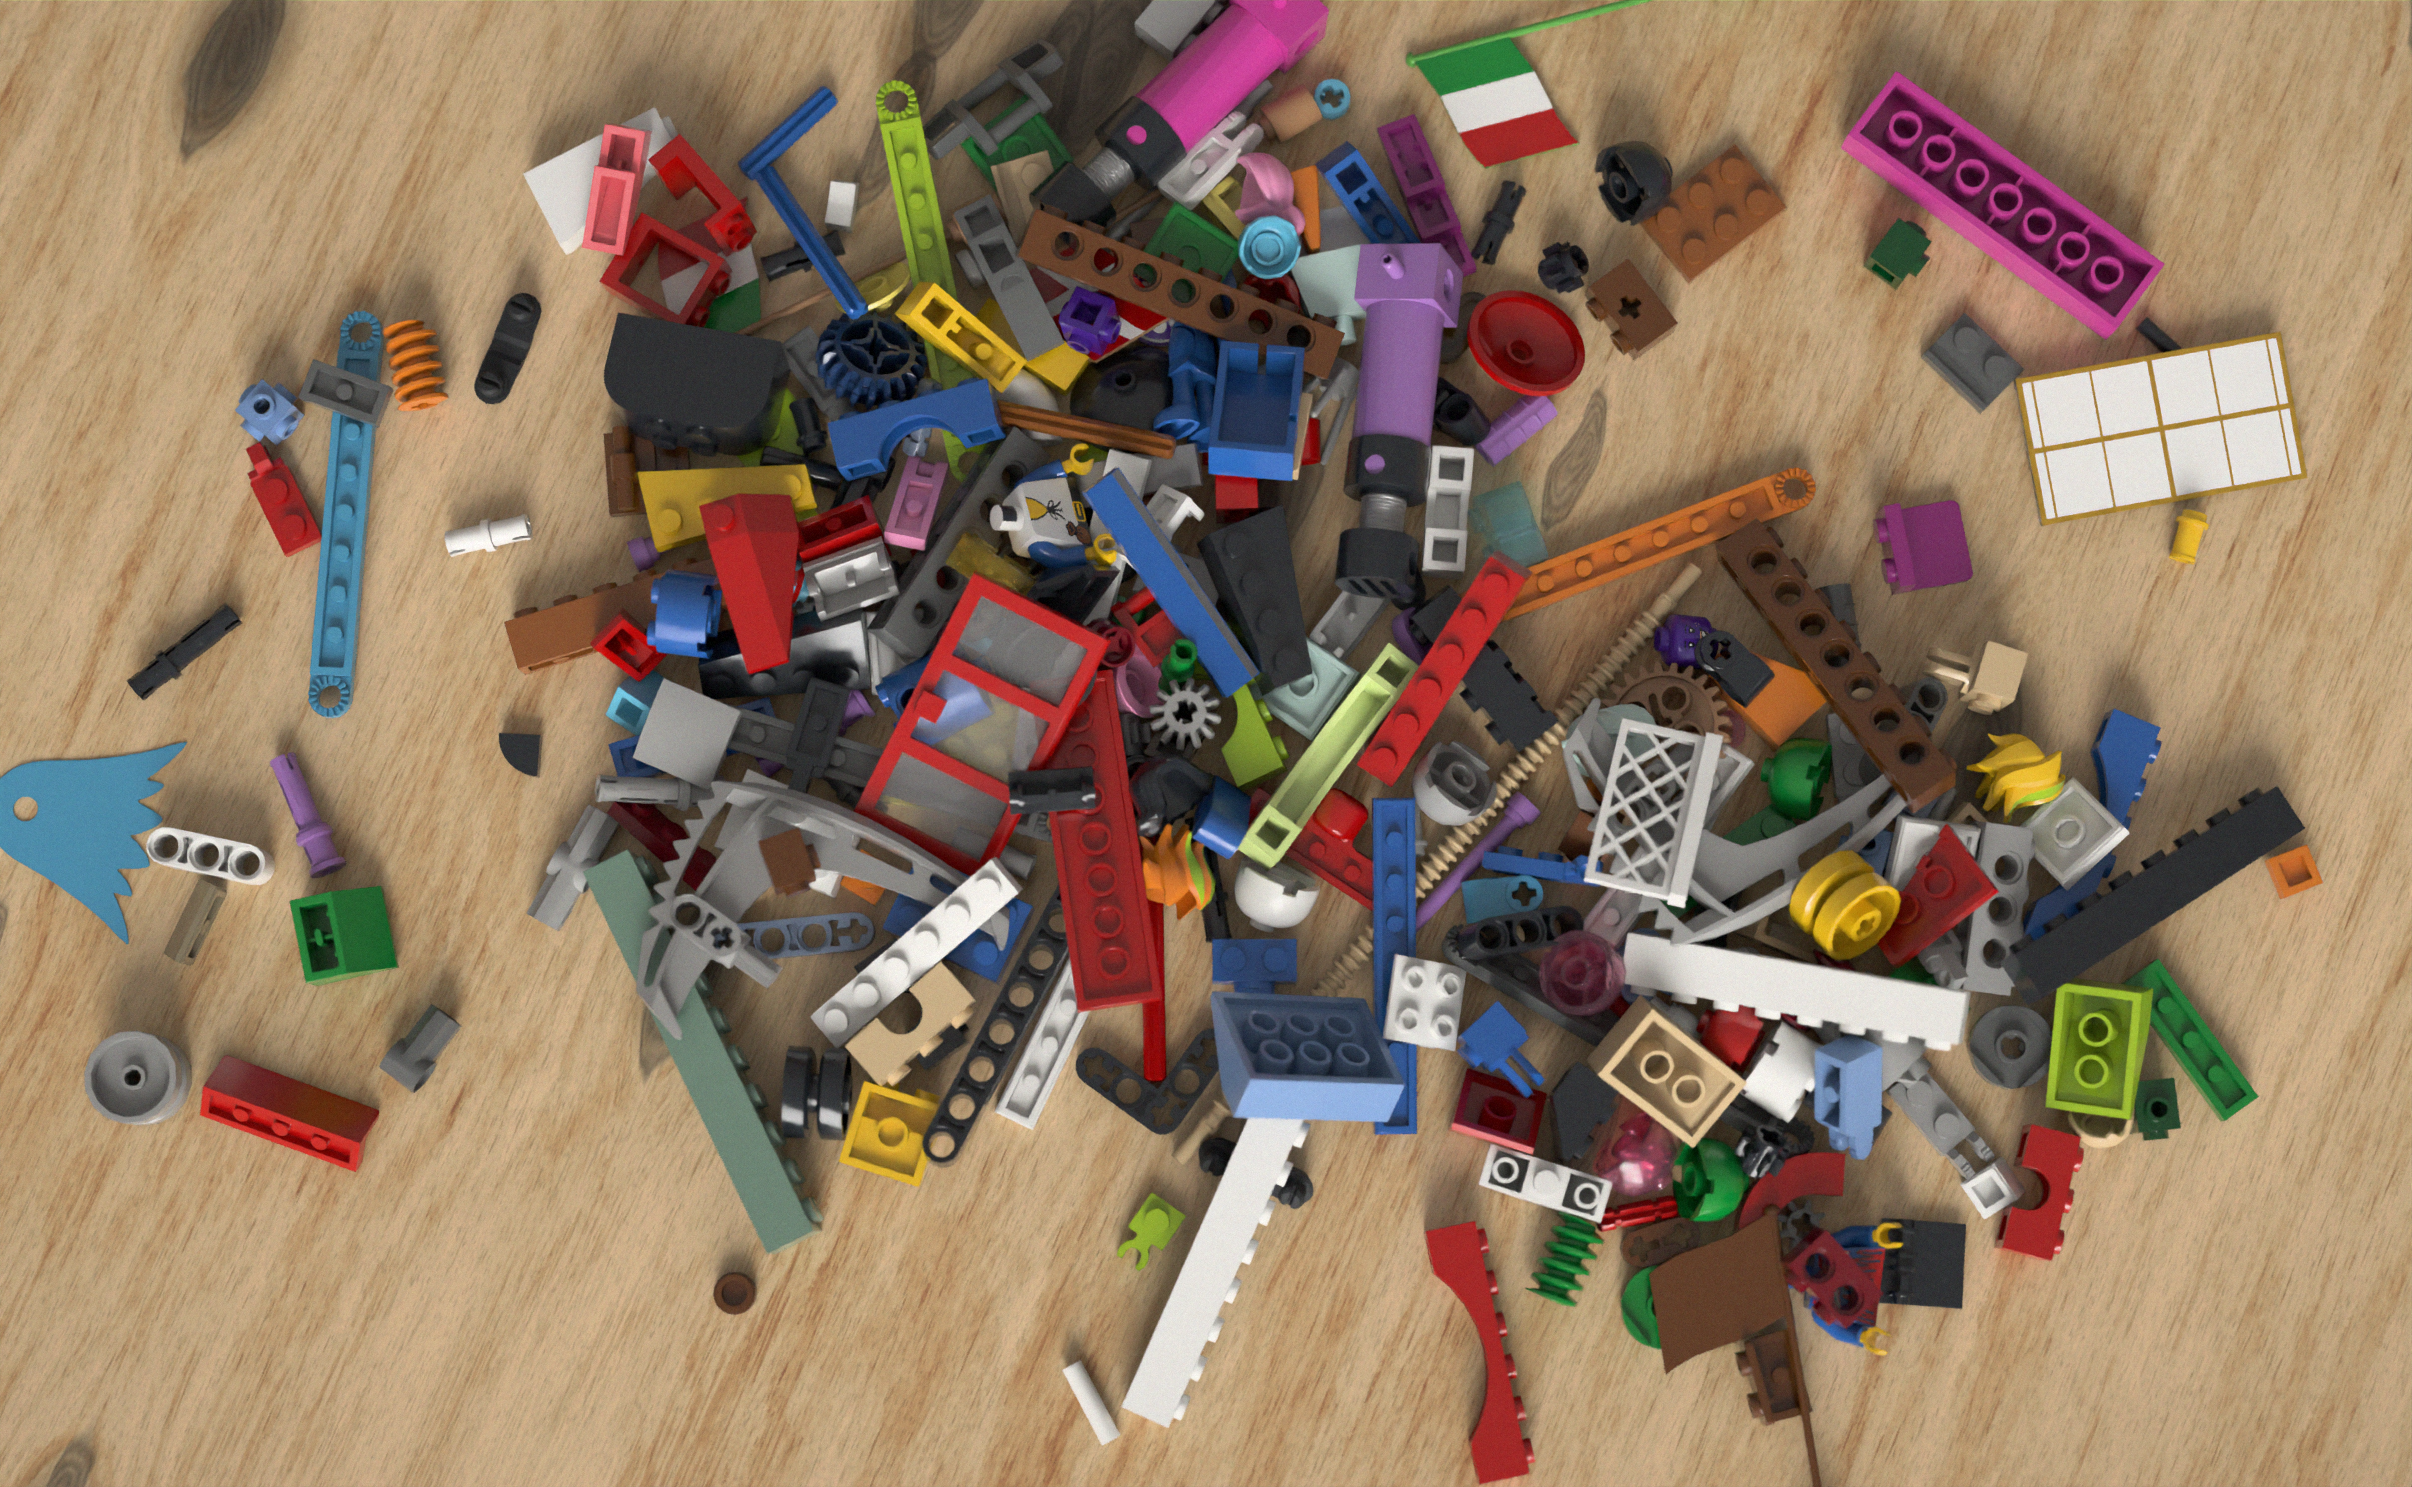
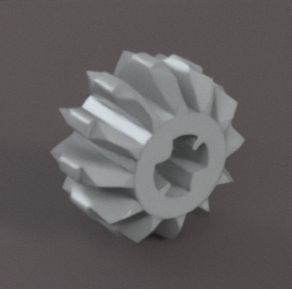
M1187 679L1186 691H1180L1177 681L1172 680L1170 681L1172 696H1169L1160 689L1156 692V697L1165 706L1157 704L1150 706L1151 714L1162 716V718L1152 722L1151 727L1153 731L1168 728L1161 737V742L1164 744L1169 743L1174 735L1178 736L1176 742L1177 750L1182 751L1185 747V738L1191 737L1193 747L1198 749L1201 747L1199 733H1202L1208 739H1212L1215 736V732L1205 723L1220 724L1221 716L1208 712L1219 706L1218 698H1211L1203 701L1210 691L1209 686L1206 684L1197 693H1194V679ZM1188 705V710L1192 707L1196 710L1192 714L1191 723L1183 724L1182 718L1179 722L1175 720L1174 717L1179 714L1178 707Z

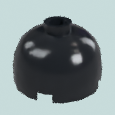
M1626 141L1607 147L1597 155L1595 174L1602 172L1604 181L1603 185L1598 186L1599 193L1607 209L1616 220L1621 223L1629 220L1631 221L1630 226H1635L1656 215L1669 201L1672 189V167L1668 159L1662 156L1653 146L1641 141Z

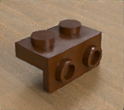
M1787 1328L1738 1341L1741 1351L1735 1352V1358L1741 1377L1748 1376L1753 1393H1749L1746 1396L1753 1419L1760 1418L1762 1425L1769 1426L1777 1421L1801 1415ZM1806 1389L1809 1412H1813L1808 1392Z

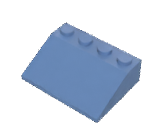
M1212 992L1210 1000L1221 1087L1234 1117L1362 1122L1389 1121L1405 1084L1365 998Z

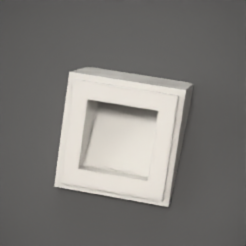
M2003 1157L1997 1158L1976 1172L1970 1179H1966L1960 1184L1984 1219L2016 1201L2025 1192L2024 1187Z

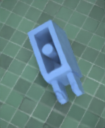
M1849 1034L1815 1049V1119L1829 1127V1145H1831V1148L1845 1151L1850 1146L1848 1149L1849 1154L1857 1160H1864L1870 1154L1873 1145V1128L1880 1125L1882 1121V1047Z

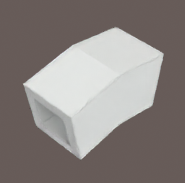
M835 179L831 181L825 217L827 229H837V231L852 233L860 183Z

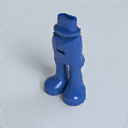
M1176 322L1171 327L1168 345V377L1172 378L1173 401L1171 406L1161 410L1155 416L1153 432L1172 435L1176 440L1187 436V444H1197L1198 452L1208 453L1217 380L1216 348L1212 335ZM1194 390L1196 391L1197 395V407L1195 402Z

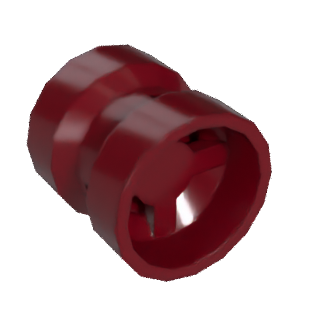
M1097 618L1086 625L1101 634H1108L1107 637L1111 639L1101 663L1109 667H1120L1132 658L1136 643L1134 636L1129 630L1108 618Z

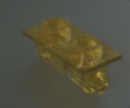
M965 531L945 562L969 579H971L976 570L1023 595H1026L1036 578L1029 573L1031 570L1029 567L1025 568L1007 555H1004L1003 558L997 556L998 549L979 538L975 532L971 535Z

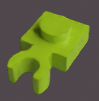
M1151 1192L1128 1225L1131 1230L1137 1233L1134 1240L1124 1242L1119 1247L1117 1256L1122 1258L1128 1249H1138L1141 1253V1260L1137 1263L1135 1269L1138 1271L1142 1270L1149 1261L1148 1250L1153 1244L1163 1251L1186 1216Z

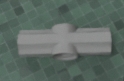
M588 804L568 841L563 842L552 856L546 870L548 876L526 914L560 931L572 912L580 894H585L590 888L583 871L601 863L600 859L620 824L610 815Z

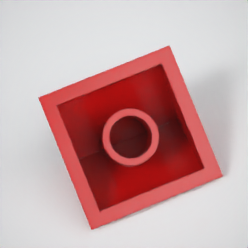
M1467 1068L1448 1131L1519 1153L1532 1155L1535 1149L1547 1093L1531 1088L1533 1093L1528 1098H1525L1509 1081Z

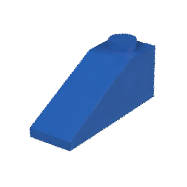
M1348 141L1314 164L1333 194L1370 244H1421L1364 158Z

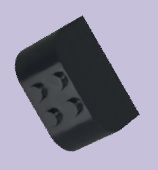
M618 312L604 368V383L620 420L624 426H629V431L635 436L652 441L653 445L668 450H674L676 446L692 448L693 452L707 457H715L717 453L740 456L761 449L775 434L791 370L781 341Z

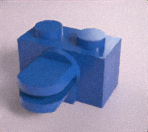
M1212 939L1213 985H1234V992L1275 994L1276 985L1296 984L1297 939Z
M1496 1001L1457 1038V1042L1461 1045L1457 1053L1471 1068L1474 1069L1480 1065L1483 1070L1488 1069L1491 1073L1498 1069L1525 1098H1528L1533 1091L1505 1061L1506 1059L1510 1058L1538 1087L1545 1082L1543 1076L1517 1050L1529 1039L1526 1035L1527 1031L1499 1001Z

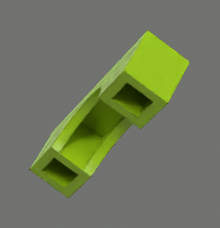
M1227 623V626L1234 634L1232 627L1229 623ZM1195 659V669L1191 679L1212 681L1198 660ZM1252 678L1232 694L1237 705V724L1233 735L1221 748L1238 788L1243 792L1287 772L1288 769L1283 760L1290 758L1281 736L1273 737L1267 723L1272 721L1273 718L1263 697L1256 700L1251 691L1250 685L1256 683L1255 678Z

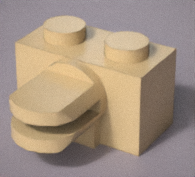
M1987 641L1984 644H1974L1970 649L1968 657L1932 647L1928 650L1927 658L1938 664H1924L1922 674L1959 686L1960 695L1958 700L1969 703L1968 709L1980 714L1992 715L1993 711L1999 712L2015 700L2028 653L1991 641Z

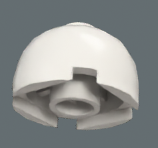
M1246 856L1241 860L1237 871L1234 891L1239 908L1245 915L1251 918L1250 924L1259 930L1273 932L1274 927L1288 928L1297 925L1305 919L1316 902L1320 886L1314 887L1316 881L1312 877L1287 864L1278 862L1276 867L1266 871Z

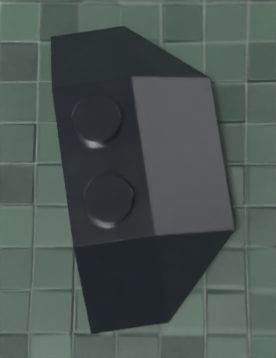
M1092 564L1043 569L1032 578L1025 596L1083 624L1120 573V570L1116 566ZM1012 611L1008 612L1006 622L989 647L995 674L1005 679L1004 661L1010 643L1021 630L1034 623ZM1039 628L1026 634L1016 644L1010 656L1009 672L1012 683L1021 688H1030L1029 681L1043 679L1070 640L1046 628Z

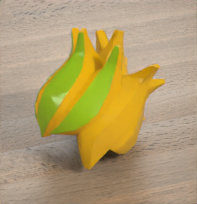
M1988 733L1989 738L1997 748L1990 752L1981 762L1967 765V770L1986 773L1975 793V798L1979 799L1988 792L1983 805V809L1987 812L1990 809L1996 812L2004 805L2003 823H2009L2017 809L2052 802L2063 790L2066 777L2064 774L2059 775L2062 751L2057 750L2045 757V753L2032 740L2018 733L2002 736Z

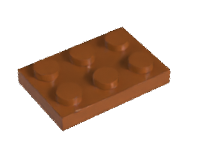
M1734 144L1670 194L1669 201L1661 211L1639 224L1686 282L1690 284L1781 214L1786 206L1736 144Z

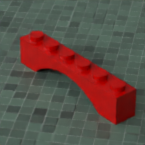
M1499 550L1490 555L1357 763L1359 767L1391 788L1401 779L1456 688L1513 605L1533 572Z
M1471 1221L1424 1231L1432 1273L1449 1286L1464 1304L1476 1326L1483 1347L1486 1369L1484 1400L1478 1421L1468 1440L1477 1483L1481 1485L1530 1474L1528 1464L1535 1463V1457L1530 1437L1522 1439L1519 1422L1526 1421L1521 1395L1513 1397L1510 1380L1516 1379L1517 1375L1512 1354L1504 1355L1501 1338L1507 1337L1508 1334L1503 1312L1495 1313L1492 1296L1498 1295L1499 1292L1494 1270L1486 1271L1483 1254L1490 1253L1485 1228L1477 1229L1476 1222Z

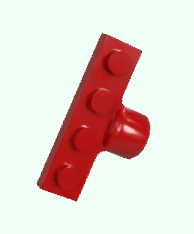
M1258 787L1251 798L1248 827L1272 796L1270 792L1262 787ZM1333 788L1325 795L1284 854L1372 911V859L1358 851L1354 846V840L1367 821L1369 812L1360 801L1340 789Z

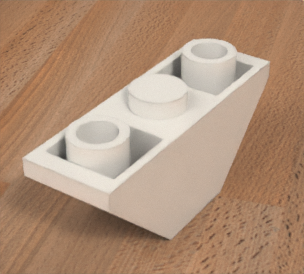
M1490 1144L1478 1185L1527 1202L1599 1223L1602 1221L1613 1184L1612 1181L1494 1144Z

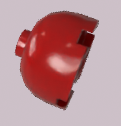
M1739 1005L1738 1012L1716 1009L1712 1012L1706 1009L1695 1029L1696 1032L1702 1034L1700 1043L1731 1069L1744 1073L1766 1032L1761 1029L1764 1024L1762 1022L1763 1018L1769 1022L1772 1019L1756 1016V1008Z

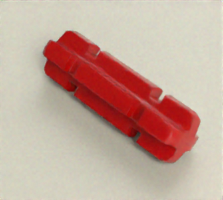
M1668 1195L1658 1197L1653 1202L1651 1199L1617 1205V1209L1607 1207L1605 1208L1601 1223L1595 1222L1598 1231L1605 1232L1615 1230L1616 1226L1621 1225V1228L1655 1222V1218L1659 1217L1660 1220L1675 1218L1678 1216L1677 1203L1674 1196Z

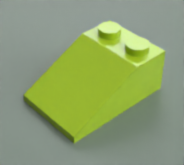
M2073 978L2057 989L2045 1107L2132 1119L2149 1033L2153 988Z

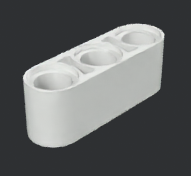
M171 827L156 829L147 840L146 849L149 857L159 864L174 869L250 885L266 883L275 871L273 857L267 851L251 844ZM175 837L178 841V850L173 857L166 858L163 854V845L168 839ZM216 846L219 851V858L214 865L206 867L203 862L204 852L209 847ZM256 854L260 860L259 868L254 874L247 876L243 870L244 861L250 855Z

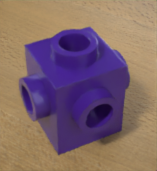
M1076 286L1070 300L1062 307L1059 315V324L1068 346L1083 354H1089L1092 351L1103 355L1108 343L1114 344L1122 326L1113 299L1103 293L1091 292Z

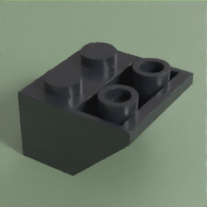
M1578 1061L1568 1067L1546 1098L1555 1155L1561 1162L1570 1161L1572 1158L1575 1160L1581 1159L1595 1140V1138L1589 1135L1596 1124L1600 1126L1602 1124L1605 1125L1619 1106V1103L1614 1100L1619 1091Z

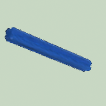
M765 166L763 170L758 171L755 175L758 185L849 318L855 320L861 315L866 314L869 306L775 168L773 166Z

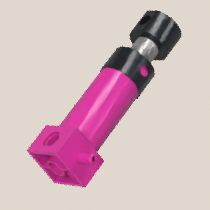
M1229 0V8L1145 87L1135 96H1131L1094 131L1103 150H1100L1081 170L1072 163L1064 161L1029 194V202L1034 209L1043 211L1045 204L1069 213L1066 221L1081 227L1084 220H1087L1107 229L1116 221V211L1110 203L1114 197H1117L1130 182H1134L1141 188L1150 191L1187 156L1186 153L1274 70L1278 68L1285 75L1325 37L1329 9L1320 0ZM1062 232L1058 235L1066 245L1076 250L1077 243L1072 234Z

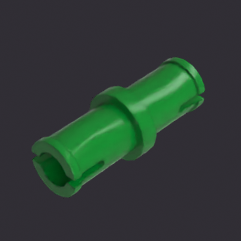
M1186 639L1177 640L1175 646H1171L1170 654L1166 655L1162 661L1160 669L1162 676L1159 678L1158 687L1169 696L1173 695L1170 689V681L1176 680L1181 690L1183 685L1186 684L1187 679L1192 678L1194 674V660L1197 657L1198 651L1193 642Z

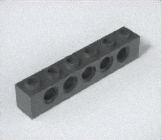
M1015 426L1004 427L1006 438L987 443L931 529L925 551L918 550L898 580L900 594L885 600L866 629L904 659L922 658V656H926L933 650L938 641L936 634L944 622L950 620L958 600L962 596L974 571L976 570L981 573L982 569L980 566L987 555L996 551L1002 543L1003 535L1001 533L1003 530H994L990 524L991 509L995 505H1002L1003 501L1013 492L1016 482L1033 470L1046 465L1051 457L1049 453ZM1004 468L1008 471L1010 476V482L1008 487H1006L1002 481V472ZM982 502H984L988 507V517L986 521L982 518L980 514V506ZM961 535L967 542V549L964 554L961 553L958 546ZM939 569L945 574V584L942 588L936 580ZM918 602L924 611L920 622L914 614V609Z

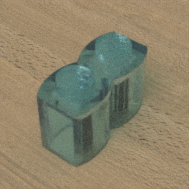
M1520 481L1473 497V509L1468 510V516L1474 532H1482L1486 540L1487 547L1482 548L1485 562L1497 550L1525 568L1548 560L1549 556Z

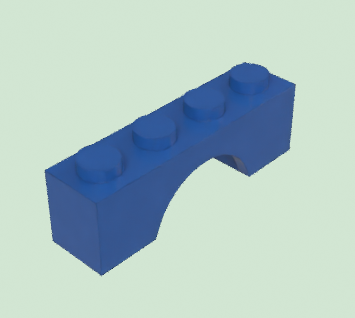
M979 378L965 379L954 388L943 391L939 389L926 390L921 392L918 398L904 402L898 400L887 401L880 404L876 410L865 413L858 411L848 412L841 415L837 421L827 423L837 469L847 482L887 471L890 456L896 445L905 436L919 429L939 428L955 435L966 448L1006 438L996 392L987 378L982 380Z

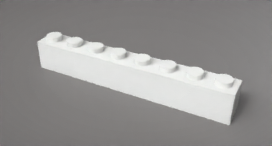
M1629 932L1627 934L1619 983L1631 985V993L1655 996L1656 990L1672 992L1671 1000L1690 1004H1697L1698 997L1714 1000L1713 1008L1738 1012L1739 1005L1756 1008V1016L1771 1019H1780L1781 1012L1798 1015L1797 1023L1814 1027H1822L1823 1020L1840 1023L1839 1031L1858 1035H1865L1866 1028L1882 1031V1039L1907 1043L1908 1036L1925 1039V1047L1950 1051L1951 1044L1959 1045L1963 1043L1971 992L1695 942L1671 946V938L1639 932Z
M1248 1118L1122 1404L1123 1408L1167 1428L1173 1417L1181 1421L1191 1398L1183 1394L1189 1379L1191 1378L1198 1382L1208 1360L1207 1357L1200 1354L1207 1340L1215 1343L1225 1321L1224 1318L1218 1316L1224 1301L1232 1304L1242 1280L1235 1277L1240 1263L1250 1264L1259 1244V1241L1252 1238L1258 1223L1267 1225L1276 1205V1202L1269 1199L1275 1184L1284 1187L1292 1169L1293 1163L1286 1160L1291 1147L1294 1145L1301 1148L1310 1128V1124L1303 1122L1304 1119Z

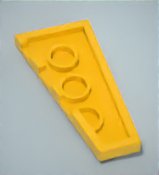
M806 464L637 472L654 545L659 553L707 539L699 506L738 493L790 495L796 514L818 508L809 469Z

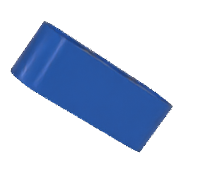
M1214 775L1210 795L1203 797L1202 802L1196 804L1192 838L1224 858L1229 859L1236 852L1247 833L1251 796L1218 775Z

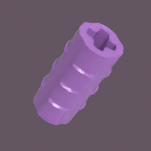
M1525 395L1492 421L1487 437L1474 446L1481 456L1494 467L1506 456H1510L1511 452L1521 444L1526 443L1527 439L1537 431L1542 430L1548 422L1557 416L1558 412L1547 396Z

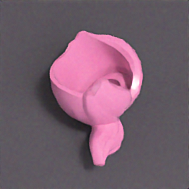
M1248 153L1237 158V162L1241 163L1247 171L1242 189L1240 210L1235 211L1237 218L1241 223L1247 225L1257 217L1276 215L1291 222L1295 226L1299 237L1304 230L1305 218L1301 210L1293 206L1292 203L1294 183L1290 170L1280 160L1270 154Z

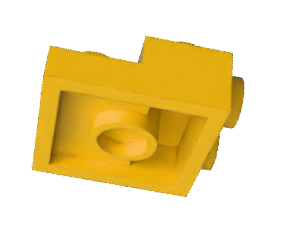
M864 1081L838 1162L920 1187L928 1164V1160L923 1152L922 1141L940 1107L938 1103L941 1096L920 1089H916L915 1095L911 1096L898 1092L900 1083L892 1086L887 1081L881 1086L876 1081L874 1084ZM937 1138L932 1141L930 1151L935 1146Z

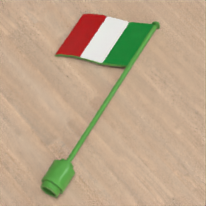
M1621 0L1416 55L1409 52L1406 55L1405 61L1411 68H1415L1416 65L1441 98L1463 144L1474 159L1486 169L1579 144L1557 117L1535 71L1510 38L1653 0Z

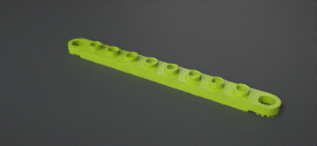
M892 80L879 88L876 95V107L913 289L920 281L935 282L959 303L917 97L908 83L901 80ZM900 91L908 97L907 107L901 113L890 112L885 107V99L891 92ZM924 339L931 377L943 385L942 391L957 387L958 383L965 379L974 378L971 372ZM942 429L951 472L962 483L966 474H963L959 469L961 456L968 452L980 455L987 443L966 448L955 435Z

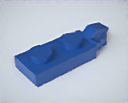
M1499 846L1498 853L1484 851L1482 866L1493 873L1512 876L1529 875L1539 880L1600 887L1599 884L1584 881L1589 857L1580 855L1572 862L1563 863L1564 856L1547 852H1539L1538 859L1522 857L1523 850L1512 847ZM1597 861L1595 872L1602 873L1603 862Z

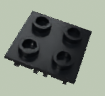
M1881 1218V1224L1896 1222L1902 1225V1228H1891L1888 1232V1238L1892 1243H1903V1245L1899 1248H1885L1880 1287L1883 1295L1879 1298V1303L1962 1309L1966 1224Z

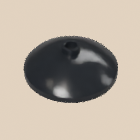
M1129 346L1121 348L1098 363H1090L1072 389L1070 396L1071 415L1153 431L1155 416L1161 410L1171 406L1173 401L1172 378L1168 377V353L1153 347ZM1089 443V444H1091L1092 446H1094L1095 448H1098V449H1100V450H1102V451H1105V452H1109V449H1115V450L1122 451V452H1126V453H1129V454L1137 453V452H1132V451L1117 449V448H1113V447H1108V446H1103V445H1098V444Z

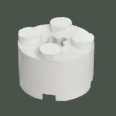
M1781 1020L1779 1025L1772 1029L1752 1058L1754 1060L1750 1067L1752 1072L1749 1073L1745 1070L1742 1075L1747 1084L1739 1093L1775 1117L1781 1118L1788 1123L1800 1107L1801 1101L1799 1099L1805 1090L1811 1092L1815 1087V1049L1822 1046Z

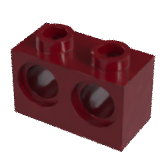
M1816 1226L1780 1260L1781 1264L1788 1270L1783 1275L1784 1278L1799 1294L1806 1290L1816 1302L1811 1308L1828 1326L1834 1322L1836 1325L1846 1329L1883 1295L1881 1290L1840 1244L1823 1228ZM1819 1253L1822 1258V1267L1817 1274L1809 1276L1805 1269L1806 1260L1810 1255ZM1847 1285L1851 1292L1850 1300L1846 1305L1837 1307L1834 1303V1293L1840 1286Z

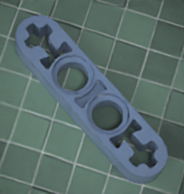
M858 912L736 924L748 936L747 931L755 929L753 938L755 948L771 960L864 950L872 944L876 933L874 923L870 918ZM858 920L860 926L867 927V934L861 935L859 943H854L853 938L850 936L838 937L840 945L832 946L834 932L830 924L831 922L838 921V930L852 928V921ZM812 924H819L826 931V940L821 946L816 948L807 946L803 940V932ZM771 928H778L785 937L784 945L775 952L765 950L761 942L764 932ZM728 932L725 933L724 937L720 934L714 937L717 945L716 949L721 950V942L727 941Z

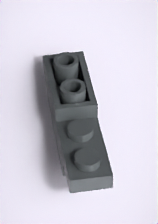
M989 194L954 212L953 214L1027 361L1029 362L1064 344L1065 342L1024 261L1015 257L1017 247L991 195Z

